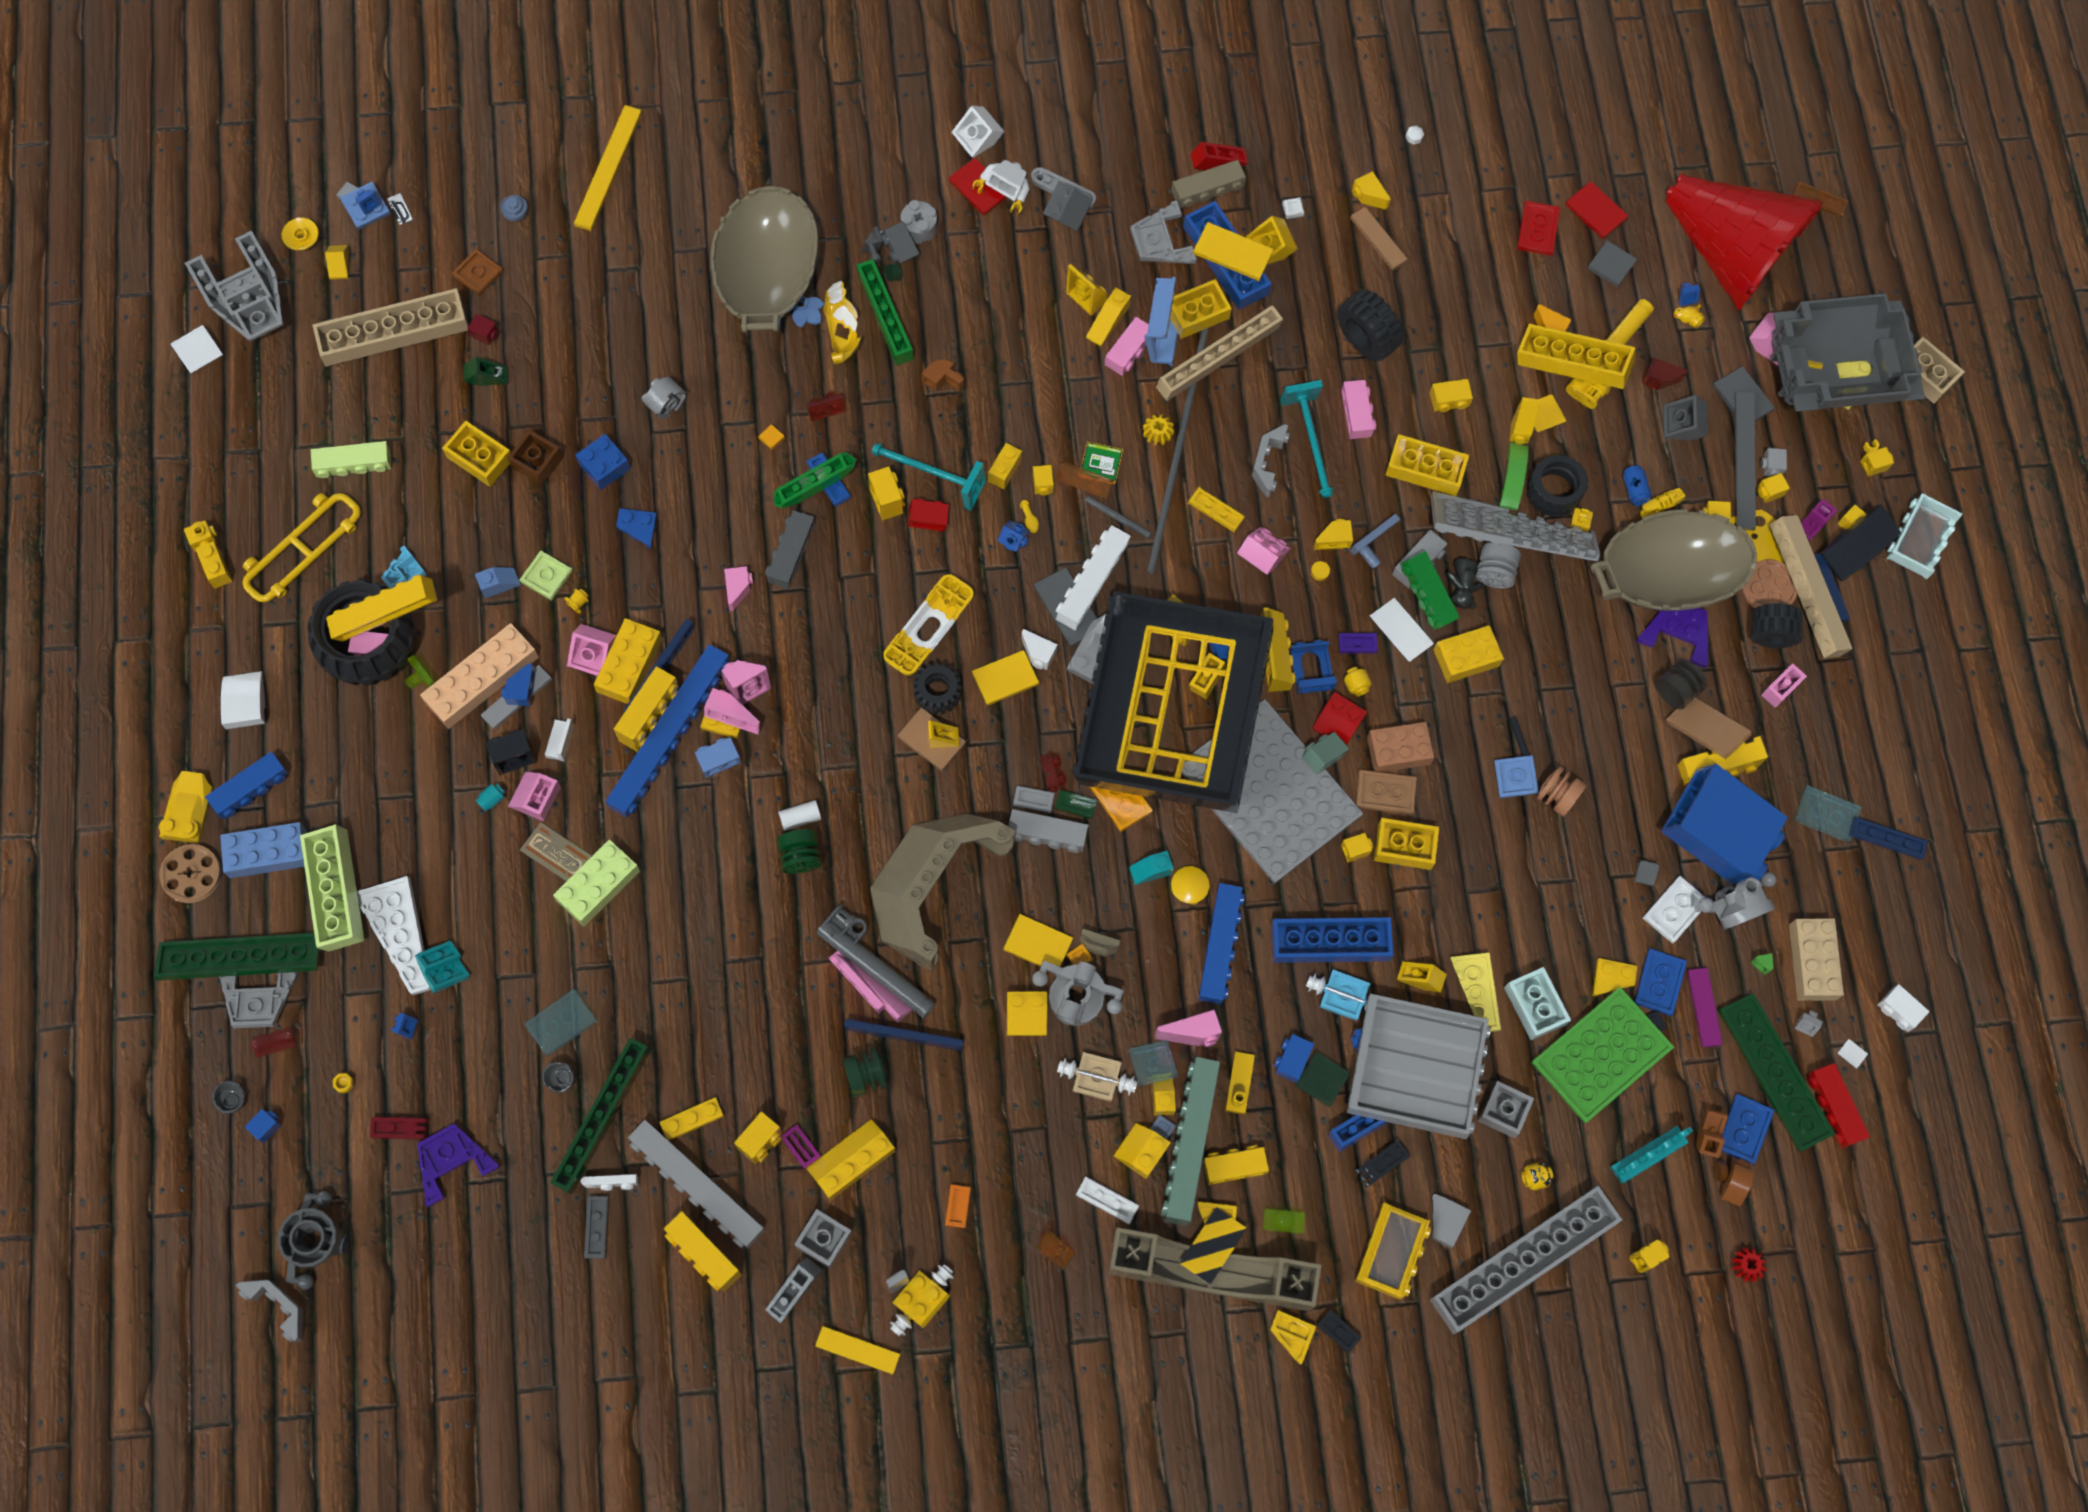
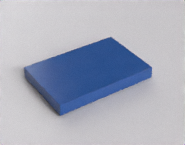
M1648 949L1634 1003L1653 1011H1659V1013L1667 1016H1673L1687 961Z
M1738 1093L1735 1094L1722 1133L1725 1141L1721 1151L1744 1160L1751 1165H1755L1774 1109Z

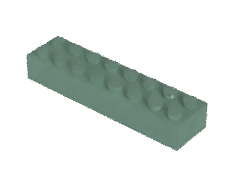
M1196 1057L1195 1061L1191 1062L1188 1068L1187 1078H1190V1082L1187 1081L1183 1097L1187 1099L1183 1101L1180 1110V1117H1183V1120L1179 1121L1176 1131L1179 1141L1176 1140L1172 1156L1176 1157L1175 1161L1172 1160L1168 1175L1172 1176L1171 1181L1168 1180L1165 1189V1196H1168V1200L1164 1201L1161 1216H1164L1163 1222L1188 1226L1191 1222L1220 1065L1219 1061Z

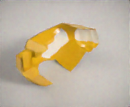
M842 281L833 284L826 291L823 310L828 324L831 345L835 351L831 353L834 365L842 364L848 360L861 343V337L857 338L856 332L858 314L852 303L845 298L846 289L843 287ZM837 323L843 324L844 328H849L850 333L847 340L835 335Z

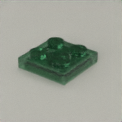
M1316 1052L1295 1087L1330 1108L1350 1073Z

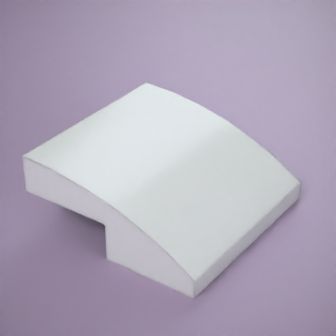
M203 325L171 343V346L191 375L223 356Z

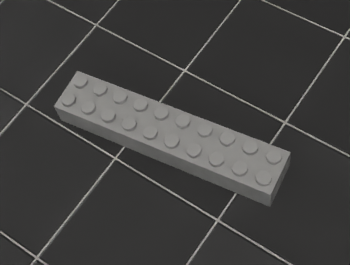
M1597 1186L1429 1300L1454 1335L1621 1222L1622 1219L1600 1187Z

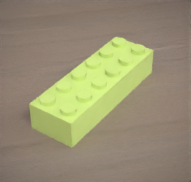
M335 824L300 835L316 947L329 952L363 942L364 935L347 829Z

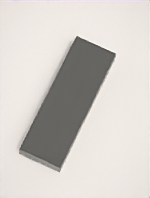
M587 1196L585 1259H606L608 1196Z

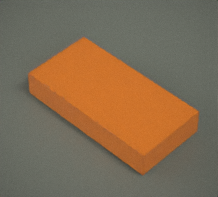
M951 1184L945 1226L966 1228L971 1187Z

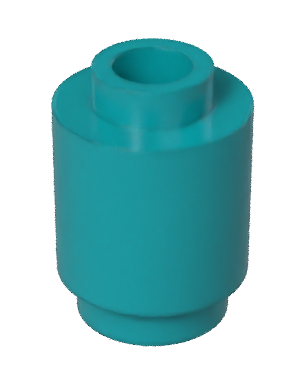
M491 783L478 795L479 798L475 801L486 812L489 809L492 810L505 798L502 795L505 791L498 784L494 786Z

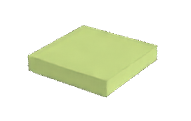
M540 551L519 581L552 601L573 570L550 555Z

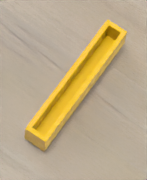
M415 575L407 582L397 583L396 587L381 590L380 594L368 596L359 603H352L344 610L334 611L332 615L326 617L331 639L346 641L437 601L432 579L423 575Z

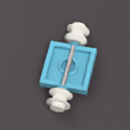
M1332 970L1328 984H1325L1324 976L1321 979L1316 978V973L1314 976H1309L1306 987L1309 988L1308 992L1314 989L1316 990V995L1324 991L1320 1008L1355 1021L1359 1018L1362 1006H1365L1366 1012L1368 999L1365 997L1370 983L1336 970Z

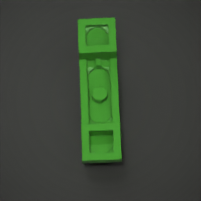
M1510 442L1504 488L1501 492L1499 507L1517 511L1525 481L1528 446Z

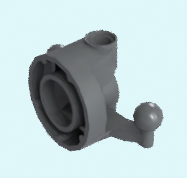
M321 1191L318 1194L306 1193L300 1210L290 1214L283 1221L278 1232L279 1250L281 1255L288 1261L286 1283L297 1284L302 1290L310 1289L314 1284V1279L308 1273L296 1277L298 1266L302 1268L319 1266L325 1263L331 1256L344 1254L347 1249L348 1236L344 1235V1232L337 1228L335 1221L327 1213L312 1208L313 1201H316L320 1207H326L331 1204L332 1196L328 1191ZM318 1231L321 1234V1241L317 1247L310 1249L307 1245H303L306 1232Z

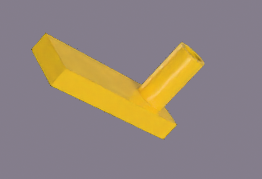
M1235 1051L1225 1111L1246 1114L1255 1055Z

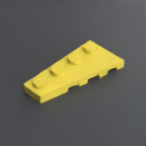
M1490 953L1450 957L1473 1016L1489 1019L1488 1026H1491L1490 1032L1501 1031Z

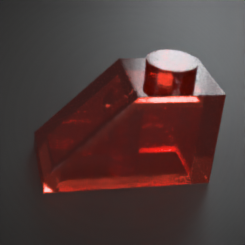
M1653 357L1642 384L1647 385L1649 388L1660 390L1682 382L1688 370Z

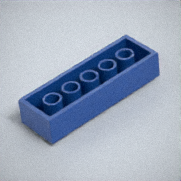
M1216 201L1186 215L1184 218L1183 228L1195 246L1207 222L1238 234ZM1206 260L1238 310L1269 295L1272 283L1264 272L1260 280L1257 281Z
M1391 918L1273 919L1271 923L1273 963L1390 961L1393 957Z

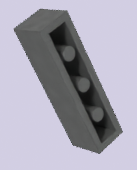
M794 510L785 521L786 529L779 536L778 542L780 544L778 549H774L772 564L767 566L765 572L768 583L786 589L791 587L815 526L813 516Z

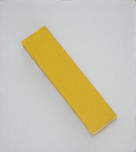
M823 1326L815 1347L892 1375L900 1357L898 1353Z

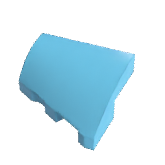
M405 546L401 547L402 553L397 560L393 559L390 568L381 577L389 589L396 587L397 583L411 580L415 575H423L424 577L427 575Z

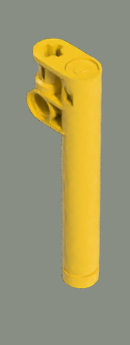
M1640 299L1605 341L1625 345L1654 311L1653 305L1645 299ZM1573 378L1567 385L1566 391L1571 397L1586 407L1595 409L1597 401L1608 394L1612 386Z

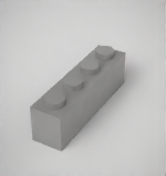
M1012 809L1008 826L1016 831L1015 841L1027 840L1033 845L1046 844L1053 849L1066 848L1067 851L1072 853L1083 852L1088 829L1087 824Z

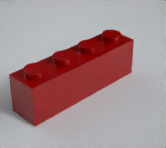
M1835 1063L1807 1075L1809 1086L1814 1089L1817 1095V1102L1823 1108L1826 1114L1825 1117L1835 1132L1834 1138L1841 1145V1148L1843 1149L1870 1138Z

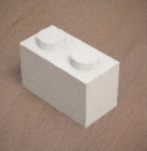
M1899 984L1892 988L1877 1004L1885 1015L1892 1017L1898 1027L1907 1032L1914 1029L1930 1012Z

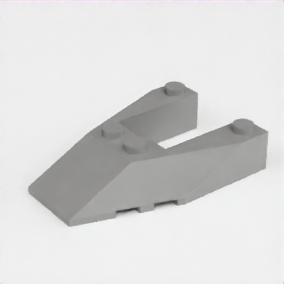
M250 231L235 238L250 265L249 268L217 283L202 255L185 263L208 306L248 341H252L283 325L276 273L253 232Z

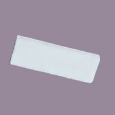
M1087 1177L1084 1178L1076 1193V1196L1127 1224H1130L1139 1205Z

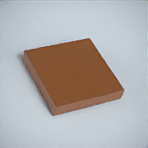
M475 249L452 272V276L480 297L504 270L478 249Z

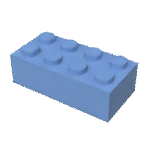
M298 822L220 835L223 873L229 878L305 867L300 835L306 834V829Z

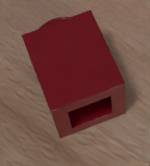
M479 314L475 315L467 327L472 338L489 346L492 341L497 339L499 334L496 322Z

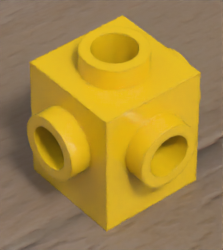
M206 521L195 522L192 526L184 529L189 544L195 552H197L195 548L212 541L217 544L215 540L217 533L213 525L209 526Z

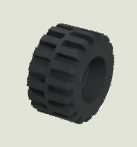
M938 662L934 663V666L926 665V669L922 667L919 670L920 674H916L913 684L916 703H919V707L925 708V711L928 713L933 711V715H937V712H941V715L945 714V710L952 711V707H956L958 700L960 701L961 679L958 678L957 671L953 672V668L951 666L947 668L945 663L939 666ZM933 682H942L949 689L941 696H934L928 693L926 688Z

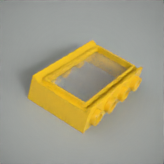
M1383 1203L1380 1207L1379 1217L1374 1224V1232L1368 1241L1365 1257L1361 1261L1359 1274L1354 1281L1401 1300L1404 1296H1408L1411 1285L1409 1281L1411 1276L1414 1277L1417 1272L1418 1265H1415L1417 1258H1421L1425 1246H1422L1424 1238L1427 1239L1430 1234V1221Z

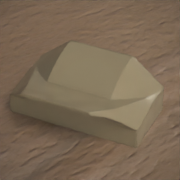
M1086 929L1082 930L1080 942L1084 944L1089 952L1106 957L1118 951L1120 940Z

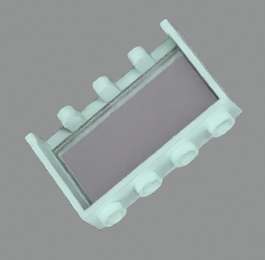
M1922 493L1910 503L1909 508H1911L1910 513L1907 512L1903 517V527L1898 528L1901 533L1896 537V541H1892L1887 549L1890 552L1887 560L1890 559L1922 575L1927 580L1934 573L1935 569L1933 567L1940 560L1941 557L1939 555L1948 544L1947 539L1953 533L1954 525L1962 516V513Z

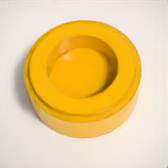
M1322 561L1314 563L1311 568V576L1317 581H1323L1328 578L1330 573L1329 565Z

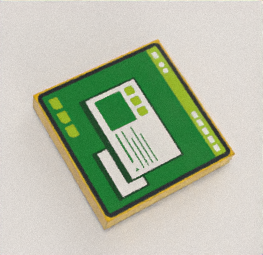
M1087 442L1079 477L1116 484L1123 449Z

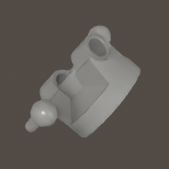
M1765 872L1760 880L1751 877L1737 883L1736 888L1730 886L1716 892L1715 902L1710 898H1702L1698 905L1694 907V910L1696 912L1716 913L1724 930L1774 910L1775 907L1771 898L1767 899L1761 886H1774L1776 884V876L1771 872Z
M1043 961L1040 970L1032 976V981L1036 986H1044L1048 981L1046 971L1056 975V979L1050 988L1049 1004L1056 1018L1066 1025L1081 1026L1097 1018L1102 1010L1105 994L1115 996L1114 999L1107 1003V1010L1111 1014H1119L1123 1008L1120 1001L1124 991L1104 984L1102 978L1095 971L1096 967L1089 963L1079 962L1078 965L1061 968ZM1074 986H1081L1086 992V996L1080 1001V1005L1069 1000V989Z

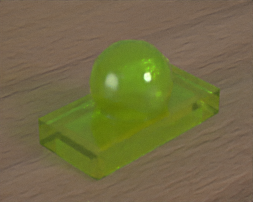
M1264 1209L1263 1230L1304 1234L1305 1213Z

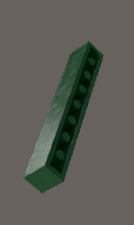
M629 1038L550 1182L554 1187L570 1195L573 1194L650 1053L648 1046Z

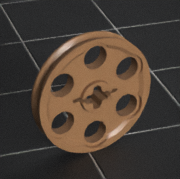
M197 844L183 845L171 851L163 860L159 872L160 883L163 890L174 900L182 903H196L209 897L218 887L222 873L221 865L218 858L206 847ZM194 850V858L187 860L185 858L186 852ZM205 858H212L213 860L209 867H203L202 865ZM176 861L178 863L177 869L169 871L168 865ZM190 870L195 872V874H191V878L186 875L190 873ZM211 876L213 878L212 884L204 886V878ZM177 880L178 887L170 890L168 888L169 883ZM189 888L196 889L193 897L186 896V891Z

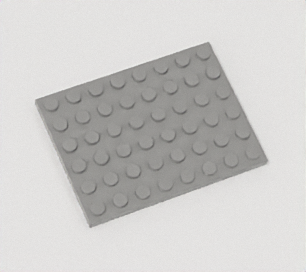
M1264 699L1259 704L1238 814L1215 809L1211 810L1275 884L1358 820L1363 813L1326 770L1316 774L1302 757L1307 752L1305 750L1306 746ZM1212 739L1191 755L1208 758ZM1185 761L1182 775L1186 780L1203 782L1207 764Z

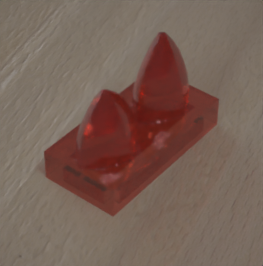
M829 391L826 398L820 400L812 398L809 403H806L811 422L846 412L841 393L836 394Z

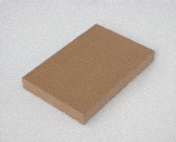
M921 707L897 735V738L942 772L963 748L966 741L959 736V746L929 748L928 721L941 722Z
M1359 770L1356 806L1361 809L1413 815L1417 777Z

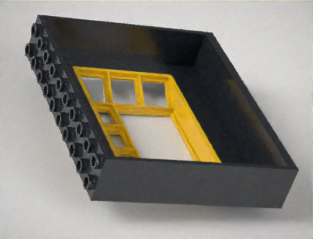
M1113 592V597H1109L1108 600L1109 615H1106L1104 619L1105 634L1102 633L1100 638L1102 649L1101 652L1097 653L1096 657L1098 668L1093 672L1092 681L1094 682L1093 689L1090 688L1088 700H1090V706L1086 707L1084 718H1086V725L1082 726L1081 729L1082 744H1078L1077 747L1078 763H1074L1073 774H1075L1078 784L1238 814L1274 632L1273 618ZM1151 633L1173 636L1170 660L1148 656ZM1180 637L1201 641L1198 665L1176 661ZM1208 642L1228 645L1230 647L1226 670L1204 666ZM1148 663L1169 667L1164 689L1142 685ZM1175 668L1195 672L1200 670L1202 673L1206 672L1225 677L1208 758L1158 749ZM1142 692L1163 696L1158 718L1137 715L1140 694ZM1136 721L1157 725L1152 748L1130 744ZM1129 751L1151 755L1146 772L1124 768ZM1157 756L1179 759L1174 777L1152 773ZM1185 761L1207 764L1203 782L1181 779Z

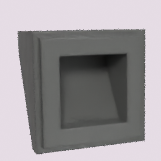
M1639 861L1634 882L1654 886L1659 864Z

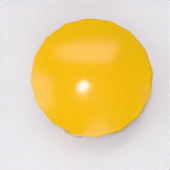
M1193 866L1179 869L1173 875L1171 881L1172 894L1181 902L1193 905L1203 900L1210 888L1207 875L1200 868Z

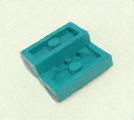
M451 941L415 955L418 966L433 993L469 979L470 974L461 963V955Z

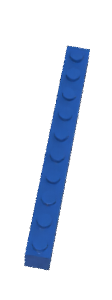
M710 644L707 646L605 802L610 809L626 818L630 814H634L640 798L646 796L648 786L657 779L661 766L664 767L667 764L669 754L678 747L680 737L688 732L690 722L699 715V708L703 703L707 702L713 687L716 688L721 680L720 676L722 675L721 670L724 669L726 664L730 663L728 654Z

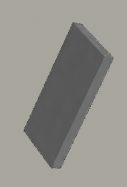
M1064 568L1033 584V587L1071 648L1081 643L1091 622L1097 618L1092 609L1089 608L1076 631L1056 620L1058 613L1055 611L1059 603L1065 602L1066 598L1064 596L1069 587L1073 589L1075 585L1067 568Z

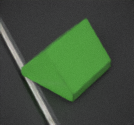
M1773 954L1759 955L1750 963L1766 975L1773 970Z

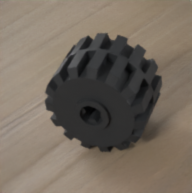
M1771 603L1761 605L1753 610L1751 639L1754 643L1769 648H1786L1798 645L1802 641L1803 611L1800 608L1788 604Z

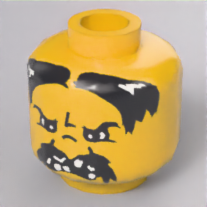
M1543 1162L1526 1165L1521 1176L1525 1187L1536 1191L1550 1186L1553 1172Z

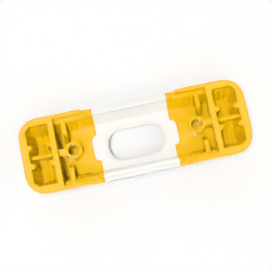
M944 575L904 628L885 649L884 660L904 675L914 674L973 598L972 588L953 575ZM930 617L937 618L941 624L931 639L928 641L919 639L917 633L926 620Z

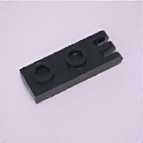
M1397 1140L1358 1168L1355 1173L1360 1174L1363 1170L1366 1174L1361 1176L1360 1179L1363 1181L1367 1177L1370 1178L1365 1183V1186L1368 1188L1408 1159L1410 1155L1400 1141Z

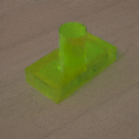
M415 656L409 657L407 660L415 673L404 680L408 687L413 689L421 682L427 688L434 684L433 680Z

